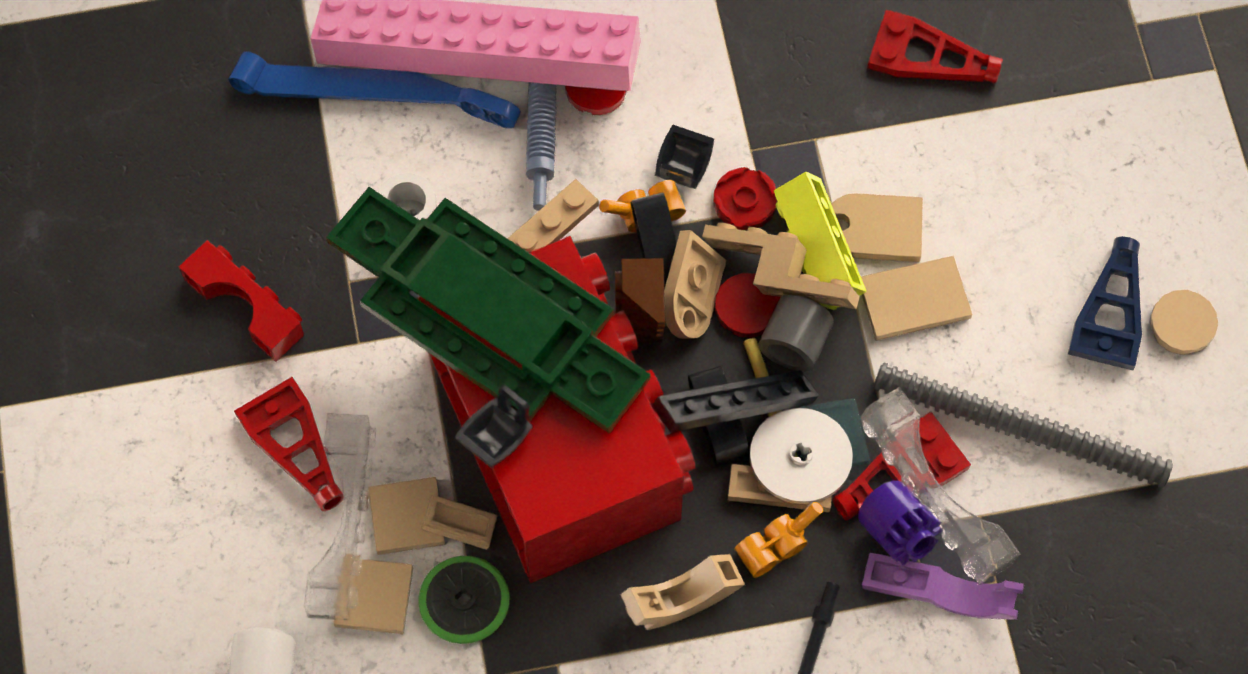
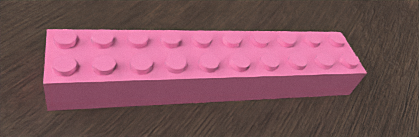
M322 0L311 35V43L317 64L631 91L641 42L638 16L449 0Z

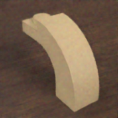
M730 554L709 556L691 570L674 579L657 585L630 587L620 595L626 605V611L630 618L633 619L634 624L645 625L646 630L675 623L705 610L740 589L745 583Z

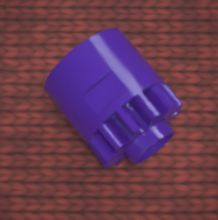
M901 481L884 483L872 491L864 500L858 514L860 524L896 562L900 561L902 565H905L909 559L916 562L918 559L928 555L938 542L935 536L942 532V529L939 527L941 522L926 506L920 503V500Z

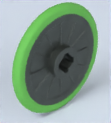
M456 556L442 561L427 574L419 592V609L425 624L438 637L453 643H474L490 636L502 624L509 608V590L502 574L491 563L474 556ZM462 594H467L470 597L466 605H461L458 602Z

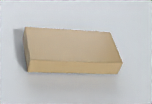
M432 494L422 529L487 550L498 515Z

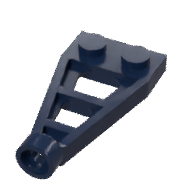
M1125 236L1114 239L1112 254L1075 321L1068 355L1134 370L1142 338L1138 269L1140 243L1136 239ZM1112 274L1128 279L1126 297L1106 292V286ZM1109 304L1123 309L1125 319L1123 330L1120 331L1096 325L1095 316L1102 305Z

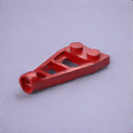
M886 10L868 61L867 69L896 77L977 82L985 80L996 84L1003 59L986 55L916 17ZM920 38L933 45L935 48L933 59L928 62L908 60L905 54L910 40ZM951 50L963 55L966 59L964 67L956 69L941 66L939 62L943 51ZM985 66L987 69L981 70V67Z
M293 377L288 378L234 410L236 417L252 442L314 498L321 511L331 510L343 501L345 496L338 485L335 484L310 403ZM296 418L300 422L303 438L288 448L283 447L272 438L271 431L290 419ZM311 448L319 465L304 474L293 463L292 458ZM328 485L319 491L322 486Z
M929 412L905 427L846 490L834 496L832 500L839 514L845 520H849L859 514L864 500L873 491L868 484L869 480L882 470H886L893 481L903 482L914 495H918L942 487L967 471L971 464L934 414ZM907 449H914L928 467V472L915 478H904L895 466V462Z

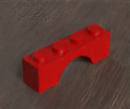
M208 240L205 241L179 266L183 279L206 300L220 295H234L246 300L253 307V318L248 328L252 341L277 362L304 336L301 326L302 318L293 308L288 307L285 309L278 303V296L269 287L265 286L262 289L254 282L256 278L249 269L243 265L240 268L232 262L233 257L224 247L219 245L216 248Z

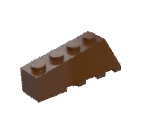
M663 258L622 259V271L615 272V313L625 312L634 330L637 343L663 341L665 327Z

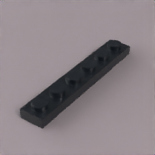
M799 370L658 396L652 407L669 432L810 405L814 403L819 395L803 372Z

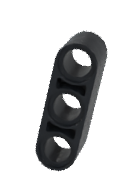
M664 193L631 200V209L642 258H663L665 290L677 244Z
M721 366L688 375L690 390L728 384ZM740 419L702 426L716 465L749 456V447Z

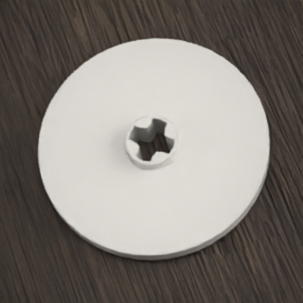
M794 408L772 415L759 426L751 442L750 464L757 481L767 492L786 502L810 504L832 496L844 485L852 466V448L845 431L832 418L815 410ZM797 450H801V453L804 455L807 454L806 461H801L799 457H795Z

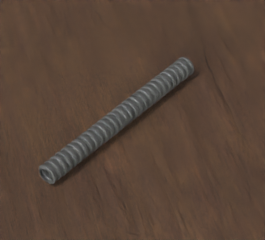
M885 362L880 366L874 383L875 391L882 389L885 390L884 394L889 395L891 392L895 394L894 397L896 398L903 396L907 402L910 399L915 400L914 404L916 405L923 403L925 408L932 406L935 407L934 410L937 412L940 409L944 410L945 415L953 413L957 419L962 416L966 422L973 420L975 425L985 424L986 429H989L990 426L994 427L995 432L998 433L1000 430H1003L1007 436L1014 434L1016 439H1020V437L1026 438L1025 442L1030 443L1031 440L1035 441L1036 446L1044 444L1048 450L1052 447L1056 449L1057 453L1064 451L1066 456L1076 455L1077 460L1085 458L1086 463L1089 464L1094 461L1098 467L1105 465L1107 470L1117 469L1118 474L1126 472L1127 477L1130 478L1133 475L1138 476L1137 480L1142 481L1146 479L1148 480L1147 483L1151 485L1154 482L1158 483L1159 488L1166 486L1172 471L1173 464L1171 459L1163 461L1162 456L1151 457L1152 453L1150 452L1143 454L1141 449L1136 448L1134 451L1131 450L1129 445L1122 447L1118 441L1115 444L1110 443L1109 438L1101 440L1100 435L1096 434L1093 437L1090 436L1088 431L1081 433L1079 428L1069 429L1070 425L1065 424L1064 427L1060 426L1059 421L1056 420L1054 423H1051L1047 417H1044L1043 420L1039 418L1038 414L1031 416L1028 415L1029 411L1024 410L1022 413L1018 411L1019 408L1017 407L1010 409L1006 403L1003 406L998 405L999 401L994 400L992 403L988 401V397L984 396L981 399L978 398L976 393L972 396L968 394L967 390L960 392L956 386L953 389L948 388L947 383H943V386L939 385L938 380L934 379L931 382L928 381L926 376H923L922 379L918 377L917 373L910 375L906 369L903 372L898 371L897 366L889 368L888 363Z

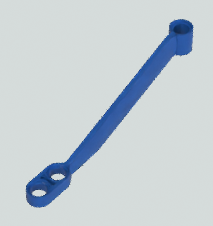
M243 52L228 79L230 85L240 92L246 94H253L255 92L263 96L455 104L471 116L508 129L514 128L521 113L516 105L502 98L474 88H460L418 72L271 65L260 56L251 52Z

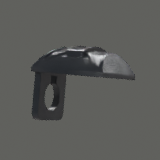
M672 124L658 154L655 176L696 189L709 165L715 138Z
M502 385L499 388V397H496L474 413L456 434L455 439L489 467L493 468L507 458L522 443L532 429L533 425L528 422L529 405L507 386ZM509 399L512 400L518 406V411H515L512 408V404L510 403Z

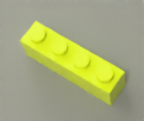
M804 172L773 190L778 201L776 202L777 211L785 219L789 228L787 232L796 235L798 240L807 249L802 272L817 277L821 282L831 283L832 279L843 280L850 283L853 290L859 296L866 293L867 291L821 178ZM821 304L832 310L839 308V306Z

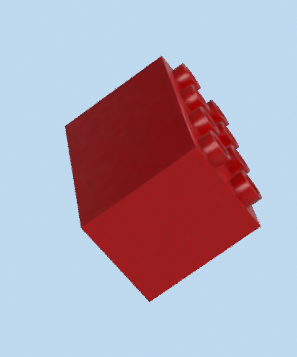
M571 236L529 252L608 305L604 293L610 291V284L601 260L596 253L581 258ZM421 296L417 297L419 301L522 369L520 363ZM620 311L611 317L596 338L636 364L631 351L638 349L637 339L624 311ZM429 353L462 427L474 413L495 399V397ZM652 370L647 371L651 374V380L610 433L551 395L531 421L528 420L533 427L526 438L499 464L491 468L473 453L530 584L681 520L683 495L694 491L688 471L695 469V461L690 447L680 430L667 435L664 434L665 425L652 407L657 397L664 394Z

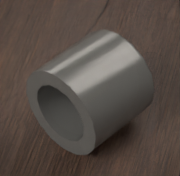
M793 294L783 295L778 300L758 343L759 349L767 358L782 367L794 371H811L834 324L833 316L826 308L813 299Z

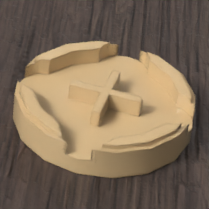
M1174 290L1163 295L1155 304L1150 317V327H1152L1156 341L1166 350L1180 355H1188L1192 352L1204 350L1214 339L1218 328L1217 312L1210 301L1201 294L1189 290Z

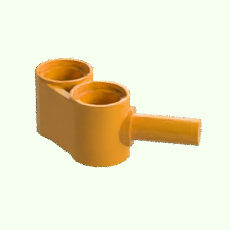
M662 181L653 185L648 190L649 196L664 193L671 222L685 215L686 209L675 181ZM641 189L631 190L621 195L617 201L603 199L599 204V209L604 213L620 215L624 219L628 231L636 232L631 200L646 197Z
M813 502L795 519H791L788 514L780 516L763 530L764 536L760 532H756L736 545L735 551L753 578L762 576L778 563L791 558L807 546L808 542L803 536L804 529L823 512V508L819 503Z

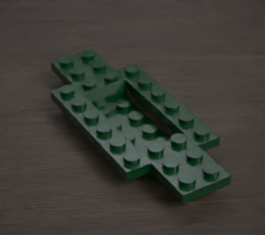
M368 186L326 237L328 244L378 277L376 282L360 300L361 307L493 397H499V388L502 385L507 386L528 403L529 421L534 418L548 398L553 395L610 433L651 380L650 373L596 338L614 315L612 307L447 198L440 202L427 219L422 217L419 220ZM411 290L520 363L522 369L409 294ZM509 399L510 403L512 404V408L515 411H518V406L512 400Z

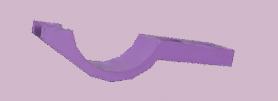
M870 553L862 587L865 590L932 603L936 607L967 617L1017 620L1018 610H1014L1017 593H1023L1024 584L1006 580L995 584L967 581L943 571L938 566L908 561L905 565H902L900 561L896 562L892 557Z

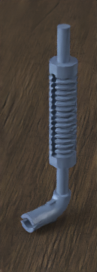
M528 82L526 176L534 181L533 209L539 211L546 205L547 181L554 178L556 85Z

